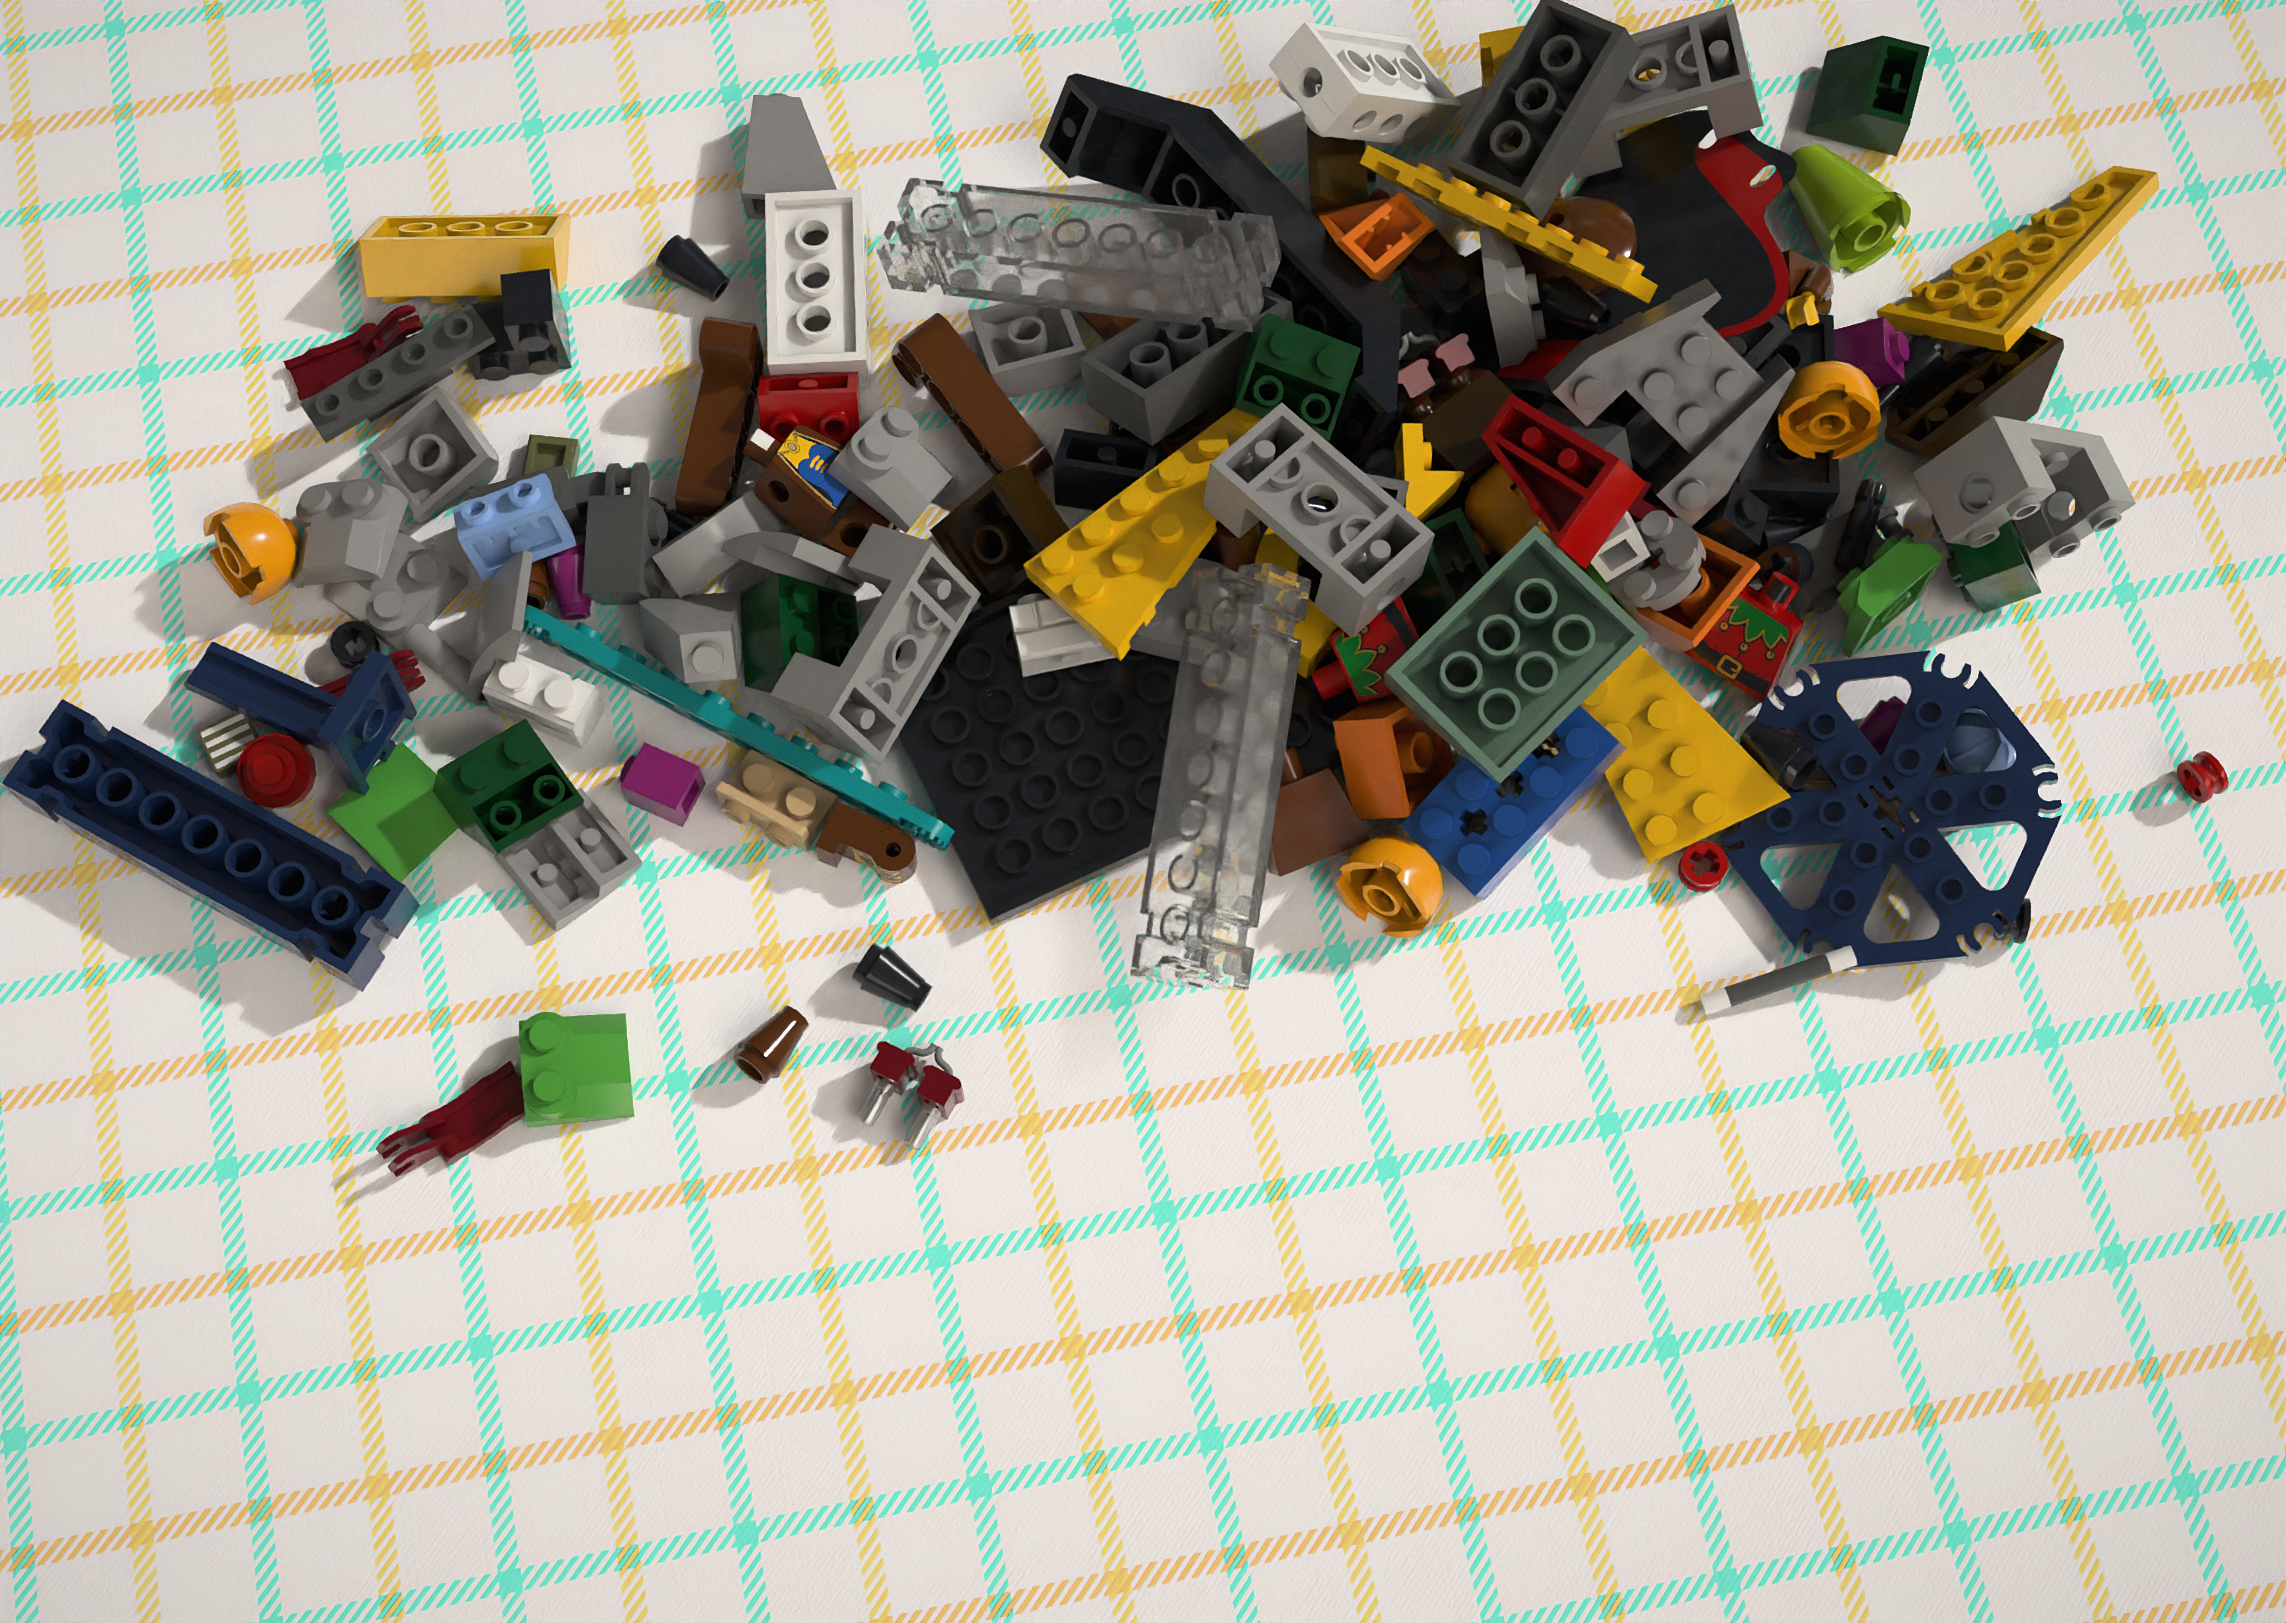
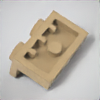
M753 749L749 750L728 784L720 780L714 789L722 806L720 810L728 818L744 826L750 821L765 829L764 835L776 845L790 850L792 845L805 852L809 851L827 823L837 801L839 802L837 795Z

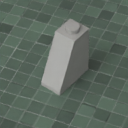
M782 93L753 95L741 190L747 219H765V193L837 190L801 98L790 97Z
M740 591L686 595L681 599L679 596L639 599L645 650L684 683L737 679L743 653Z

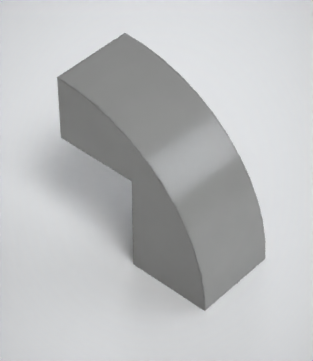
M757 483L733 497L712 516L669 541L652 556L680 599L741 560L721 552L725 541L748 533L761 531L778 532L788 524L755 495L754 488Z

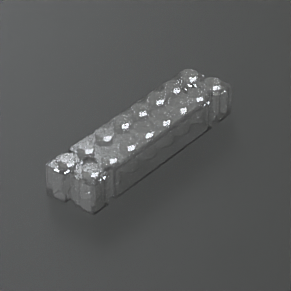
M909 178L896 206L901 222L889 220L876 248L892 289L927 293L928 289L937 284L941 286L943 294L948 296L1196 326L1203 317H1212L1215 328L1246 332L1254 331L1264 305L1261 288L1263 286L1271 287L1282 258L1272 216L1234 212L1230 222L1218 220L1216 210L966 183L961 184L958 192L948 191L945 181Z
M1271 563L1240 565L1238 573L1225 567L1194 570L1188 610L1197 613L1194 629H1185L1140 907V914L1148 916L1146 934H1136L1130 976L1171 987L1203 988V986L1223 990L1249 991L1255 949L1246 946L1248 929L1258 928L1302 645V640L1293 637L1295 624L1306 619L1311 580Z

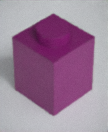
M1885 317L1834 329L1835 361L1849 363L1862 370L1876 388L1905 381L1904 361L1909 359L1908 342L1902 332H1898Z
M645 742L637 756L631 755L627 759L620 774V787L629 804L681 827L684 826L706 785L698 765Z

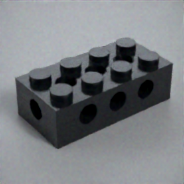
M1785 313L1776 314L1788 324ZM1818 315V323L1812 326L1804 323L1795 327V329L1791 330L1792 333L1756 371L1759 372L1778 353L1796 373L1800 369L1817 362L1835 361L1834 315ZM1777 405L1735 480L1770 507L1767 517H1829L1840 494L1839 459H1832L1834 450H1828L1825 453L1815 452V459L1803 457L1789 450L1780 439Z

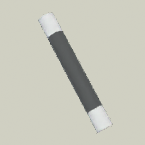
M1849 945L1699 995L1705 1015H1709L1856 966L1857 960L1852 947Z

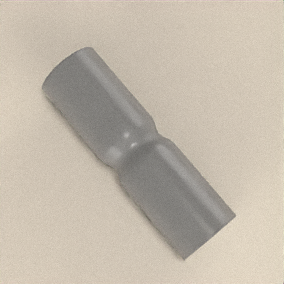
M417 623L408 630L402 641L403 647L407 650H412L414 655L433 671L441 673L449 684L475 705L480 706L487 702L482 693L483 688L467 685L471 664L467 658L458 655L452 646L423 623Z

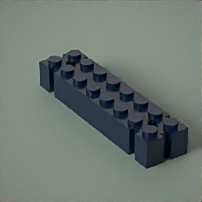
M64 699L59 702L38 732L46 740L40 751L36 755L25 750L2 782L23 805L56 823L61 819L74 833L309 963L315 958L329 974L362 992L386 958L378 948L385 935L388 934L398 940L420 906L406 885L373 867H370L367 873H365L351 855L113 726L108 731L95 716Z

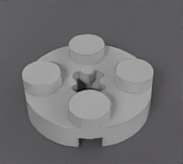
M1656 510L1648 513L1642 521L1635 523L1651 556L1607 583L1605 582L1615 600L1622 607L1630 611L1638 612L1635 607L1644 608L1649 606L1654 612L1661 611L1682 601L1697 586L1701 578V574L1698 571L1701 565V558L1704 561L1706 560L1705 547L1694 529L1684 520L1670 517L1665 511ZM1655 558H1658L1659 562L1661 563V565L1654 570H1652L1650 567H1646V565Z

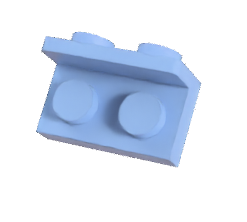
M545 473L520 480L511 486L488 495L471 499L453 509L459 543L482 581L493 578L495 573L507 561L523 550L533 552L532 562L576 546L573 531L554 499L551 482Z

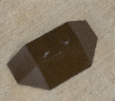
M2030 326L2007 352L1990 350L1980 346H1972L1960 351L1945 363L1944 369L1909 390L1889 406L1887 425L1884 432L1886 442L1921 459L1932 460L1992 416L2026 422L2039 410L2064 350L2063 339Z

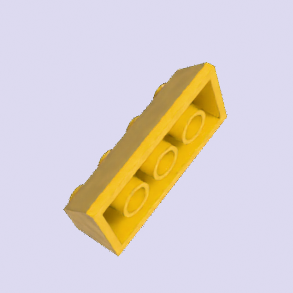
M570 214L380 216L359 239L366 297H381L382 302L390 304L407 302L413 296H429V300L434 303L453 302L458 300L459 296H477V300L480 302L502 300L501 274L550 269L560 294L567 283Z

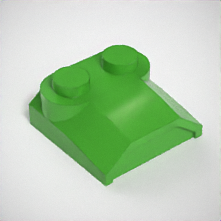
M1893 536L1875 552L1872 557L1875 562L1863 572L1859 567H1856L1838 584L1836 589L1841 595L1836 603L1846 612L1843 652L1849 658L1921 597L1944 557L1929 542L1916 543L1910 536H1906L1899 541Z
M540 1012L527 1020L519 1021L522 1089L528 1128L635 1117L626 1013L562 1017L553 1012Z

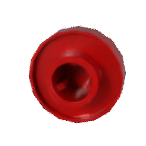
M278 733L262 735L251 741L241 753L237 765L238 783L245 796L257 805L272 809L291 808L303 801L313 789L317 775L315 759L309 748L297 738Z

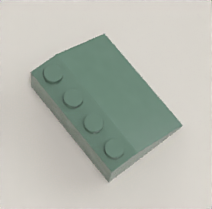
M1535 525L1386 671L1384 684L1421 721L1500 785L1649 637V634Z

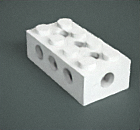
M1304 22L1268 64L1279 78L1278 86L1288 98L1297 102L1306 114L1305 122L1308 127L1321 137L1427 147L1463 107L1410 38Z
M862 188L765 193L767 365L770 375L858 371L859 388H871L867 217Z

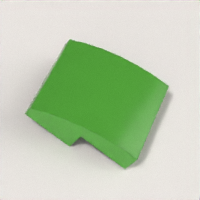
M402 742L396 745L386 762L380 760L371 769L366 777L370 789L365 796L349 789L325 811L361 849L363 848L393 879L400 883L459 828L433 792L437 774Z

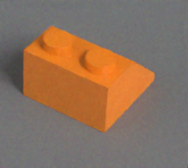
M1698 532L1696 534L1705 547L1706 560L1704 561L1701 558V565L1698 569L1701 578L1694 590L1676 605L1661 611L1654 612L1650 606L1644 608L1635 607L1638 612L1630 611L1623 607L1625 612L1649 634V639L1677 654L1695 648L1761 568L1756 561ZM1655 558L1649 567L1652 570L1661 565L1659 559Z
M1398 697L1359 706L1333 721L1335 745L1340 753L1346 780V795L1359 819L1408 817L1455 767L1450 744L1421 721Z

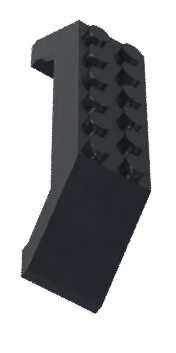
M1079 73L1067 76L1040 148L1069 179L1081 176L1141 195L1213 272H1216L1225 265L1291 301L1295 323L1361 348L1329 443L1355 466L1364 467L1397 410L1402 306L1377 280L1371 279L1335 243L1321 222L1211 109Z

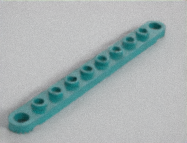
M526 604L522 631H528L527 634L530 636L536 633L535 639L541 640L552 647L556 646L561 653L748 751L753 749L837 795L844 802L892 826L907 831L908 834L913 835L917 840L924 837L922 842L926 845L928 843L934 849L945 852L950 845L951 837L955 831L939 819L905 802L908 796L895 786L881 781L878 787L861 779L863 772L851 763L837 758L834 764L817 756L820 750L807 740L793 735L791 740L788 741L773 733L776 727L765 718L752 712L745 718L731 711L730 709L733 704L721 695L711 690H706L701 695L687 688L689 683H684L666 667H663L659 673L645 666L644 664L647 659L635 650L625 645H620L618 650H615L603 644L604 637L593 628L580 622L573 628Z

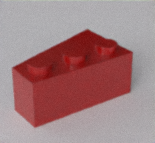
M1510 394L1481 435L1510 479L1516 483L1526 497V502L1533 512L1540 517L1549 530L1550 536L1556 545L1584 569L1589 565L1646 485L1620 458Z

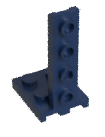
M215 642L209 644L205 650L206 653L183 683L187 690L326 751L346 787L363 796L370 789L366 777L376 761L379 759L386 762L395 749L396 744L390 739L402 720L407 718L413 721L417 714L391 658L373 649L363 664H358L350 673L347 680V689L341 698Z

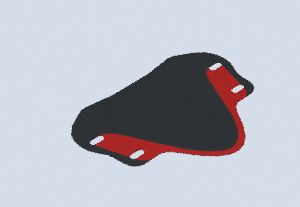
M1689 110L1665 117L1618 140L1622 167L1588 176L1574 196L1605 199L1619 205L1629 214L1634 223L1638 241L1633 260L1645 267L1641 276L1655 283L1658 287L1649 304L1610 286L1596 294L1595 296L1613 307V315L1608 327L1604 332L1598 333V335L1624 323V319L1638 312L1644 313L1672 299V295L1705 278L1722 298L1702 317L1723 338L1737 336L1757 328L1778 314L1789 296L1790 276L1782 252L1766 226L1763 216L1767 206L1795 176L1797 170L1796 160L1789 154L1757 140L1750 130L1719 138L1709 148H1700L1699 143L1713 129L1708 110ZM1774 165L1776 167V171L1763 185L1759 187H1752L1750 185L1751 180L1765 166ZM1532 306L1533 311H1536V307ZM1544 320L1547 339L1538 340V351L1529 352L1519 365L1503 367L1495 376L1510 390H1527L1558 399L1552 393L1544 377L1582 340L1597 332L1550 323ZM1493 327L1467 342L1475 360L1467 364L1466 367L1486 369L1498 357Z

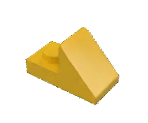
M1402 423L1394 443L1395 476L1409 482L1404 508L1420 522L1424 523L1455 494L1464 476V472L1430 471L1432 448L1430 442H1423L1422 423Z

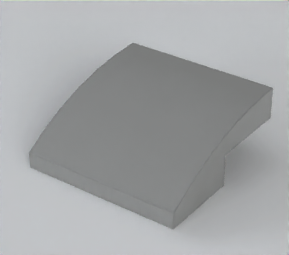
M775 531L748 533L725 541L721 549L723 553L773 573H780L820 586H825L829 573L861 585L863 584V581L848 567L852 558L789 533Z
M523 550L512 557L495 573L484 591L478 612L467 683L469 686L484 687L492 671L494 659L511 662L516 660L523 629L533 552Z
M582 788L577 790L584 799V803L500 855L495 856L498 863L555 932L586 913L642 867V860Z

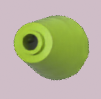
M1822 145L1803 146L1791 154L1797 162V170L1788 185L1825 261L1835 272L1841 273L1840 268L1845 267L1851 273L1861 271L1876 263L1896 245L1897 242L1892 236L1900 225L1906 230L1911 216V208L1901 194Z

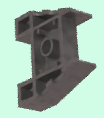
M1706 278L1672 295V299L1644 313L1638 312L1624 319V323L1601 335L1596 333L1582 340L1544 377L1552 393L1586 426L1590 425L1626 390L1680 444L1646 479L1652 484L1651 487L1656 496L1691 527L1729 492L1796 374L1779 353L1757 372L1702 317L1722 298Z

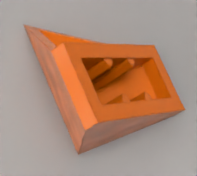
M1402 191L1391 198L1316 214L1335 243L1371 279L1385 281L1436 225Z

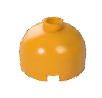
M1838 361L1817 362L1800 369L1793 377L1777 409L1780 439L1789 450L1803 457L1815 459V452L1825 453L1828 450H1834L1832 459H1839L1862 451L1875 440L1878 434V424L1881 421L1879 397L1876 387L1862 370L1849 363Z
M1495 462L1482 473L1470 487L1465 499V516L1484 557L1493 552L1502 558L1535 525L1550 540L1552 537L1540 517L1533 512L1526 502L1527 499L1517 485L1513 486L1515 482L1510 479L1498 462Z
M252 502L232 504L204 518V536L207 537L214 534L218 548L209 551L225 582L239 598L249 594L251 599L248 604L254 606L270 598L290 583L297 566L298 552L296 546L300 544V537L296 527L288 518L281 519L272 509Z
M1382 835L1368 840L1351 853L1339 870L1342 871V874L1337 879V889L1344 903L1364 922H1366L1369 912L1387 923L1389 926L1382 933L1391 937L1408 939L1420 935L1442 901L1443 876L1430 853L1414 840L1391 835Z

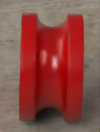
M2201 751L2193 757V761L2185 760L2177 766L2178 779L2183 789L2198 803H2205L2213 797V793L2221 794L2228 789L2229 781L2224 767L2216 757L2207 751Z
M1709 841L1695 842L1685 849L1678 864V876L1688 889L1695 892H1709L1714 890L1724 878L1728 869V859L1725 852L1718 845ZM1704 857L1712 862L1709 870L1716 871V874L1714 875L1706 871L1702 876L1696 875L1693 872L1696 863H1690V860L1700 862Z

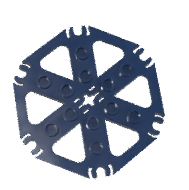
M1931 650L1808 664L1809 670L1816 675L1819 684L1813 685L1809 674L1802 669L1798 670L1796 678L1802 684L1803 691L1797 696H1790L1778 684L1774 687V693L1778 703L1784 707L1783 710L1778 709L1770 701L1768 695H1766L1755 719L1777 730H1791L1798 739L1810 743L1813 746V752L1820 758L1819 767L1836 788L1788 793L1791 798L1738 822L1740 828L1735 834L1720 836L1721 845L1730 848L1737 847L1743 843L1744 847L1742 849L1724 851L1725 855L1795 950L1798 940L1805 931L1810 933L1803 944V954L1808 957L1812 954L1814 946L1819 942L1829 943L1833 950L1849 945L1852 947L1857 965L1843 971L1968 959L1969 956L1961 949L1957 939L1963 937L1969 951L1978 954L1982 947L1975 939L1974 931L1980 926L1989 927L1998 938H2001L2005 933L2001 921L1993 916L1994 912L2000 914L2007 921L2010 929L2012 928L2062 815L2053 818L2038 816L2039 812L2054 814L2061 810L2062 807L2061 800L2045 801L2038 793V789L2041 786L2057 784L2058 773L2048 771L2035 776L2033 772L2043 768L2054 769L2055 763L1980 669L1977 680L1969 689L1965 685L1968 684L1971 677L1970 664L1965 663L1961 673L1955 678L1944 676L1941 668L1944 665L1946 655L1939 653L1934 658L1931 664V672L1924 671V665L1931 655ZM1897 676L1905 679L1910 685L1911 694L1882 757L1837 700L1838 689L1846 682ZM1970 708L1984 711L2016 753L2013 765L2004 770L1933 777L1961 713ZM1884 777L1889 781L1893 789L1890 790L1882 780ZM1871 788L1879 798H1884L1888 803L1894 800L1900 802L1901 805L1897 809V816L1900 825L1905 830L1904 832L1895 822H1891L1887 817L1879 821L1874 817L1878 811L1876 797L1870 790ZM1857 796H1859L1860 799L1864 802V804L1867 806L1866 808H1864L1862 804L1858 801V799L1856 798ZM1909 812H1913L1919 820L1917 823L1908 814ZM2018 824L2026 833V843L2007 884L1999 890H1988L1980 885L1940 832ZM1883 830H1885L1887 834L1891 837V841H1889V839L1882 832ZM1843 842L1815 903L1810 908L1804 910L1793 908L1761 867V857L1766 850ZM1893 863L1939 921V929L1933 937L1891 943H1874L1866 937L1864 933L1865 923Z

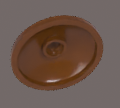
M1572 196L1556 199L1543 220L1538 224V226L1545 228L1547 223H1550L1569 232L1574 236L1572 242L1579 244L1582 238L1587 239L1608 250L1606 258L1612 261L1615 260L1617 254L1633 260L1637 250V233L1632 218L1622 207L1605 199L1589 196ZM1513 243L1525 267L1526 275L1536 274L1538 291L1549 277L1556 276L1560 278L1565 275L1594 295L1609 287Z

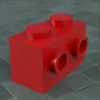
M858 371L760 375L757 399L760 429L782 444L797 425H805L844 446L862 427Z

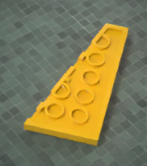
M1369 145L1359 162L1451 216L1478 228L1490 227L1520 247L1649 304L1658 287L1655 283L1641 276L1645 267L1638 262L1621 254H1617L1615 260L1612 261L1606 258L1609 251L1584 238L1581 239L1579 244L1572 242L1574 236L1569 232L1550 223H1547L1545 228L1538 226L1540 222L1538 219L1523 211L1513 208L1512 212H1509L1512 204L1487 191L1484 194L1480 193L1479 197L1475 196L1478 191L1477 188L1455 177L1445 182L1443 181L1445 177L1443 173L1419 162L1416 168Z
M2112 166L2071 191L2068 203L2054 211L2044 208L2030 216L2032 225L2016 234L2015 231L2009 229L1951 265L1952 273L1934 284L1924 281L1912 288V298L1897 307L1889 302L1877 310L1878 318L1885 317L1896 330L1921 335L1925 334L1950 342H1960L1985 347L1990 350L2007 352L2159 189L2158 172Z
M1236 409L1229 411L1023 564L1027 577L1121 661L1131 648L1129 640L1141 625L1146 627L1156 614L1155 605L1167 589L1177 586L1217 531L1215 524L1218 520L1202 507L1210 463L1262 419Z
M1641 645L1580 704L1585 711L1627 748L1604 774L1648 864L1791 798Z

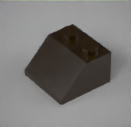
M1306 124L1311 213L1320 221L1316 215L1317 213L1377 201L1378 195H1368L1367 184L1376 182V172L1359 163L1365 152V141L1321 137L1314 133Z
M1462 365L1452 372L1445 373L1440 379L1441 385L1432 392L1419 395L1408 401L1402 408L1404 413L1393 420L1390 425L1395 434L1398 435L1402 423H1422L1423 442H1430L1432 448L1430 471L1464 472L1461 481H1466L1496 458L1481 435L1510 394L1516 395L1490 370Z
M1022 464L992 476L929 531L952 564L981 593L978 601L984 607L1016 593L1032 583L1027 577L1023 564L1070 529L1026 465Z

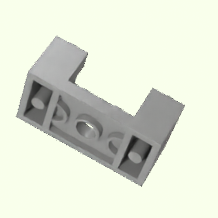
M1734 4L1630 35L1639 48L1641 55L1572 170L1577 180L1622 167L1619 146L1614 134L1615 131L1704 105L1707 106L1716 139L1764 126L1747 50ZM1656 69L1660 71L1658 76L1650 81L1637 80L1639 75L1646 70Z
M1282 402L1210 463L1202 507L1239 539L1261 520L1322 573L1314 605L1351 638L1359 633L1422 575L1435 534ZM1314 496H1323L1331 500L1335 508L1329 512H1318L1309 506L1307 500Z
M1992 416L1913 473L1946 542L1969 545L1972 548L1981 547L1994 541L2000 535L1998 528L2012 519L2030 554L2062 558L2079 549L2081 546L2080 541L2091 533L2100 532L2116 525L2122 519L2121 513L2136 504L2102 436L1998 416ZM2074 499L2075 509L2073 514L2070 516L2069 506L2071 501Z
M873 523L848 564V567L862 581L873 584L883 594L861 633L850 648L840 668L795 652L770 696L822 743L881 765L981 593L932 542ZM900 647V656L895 660L897 649Z

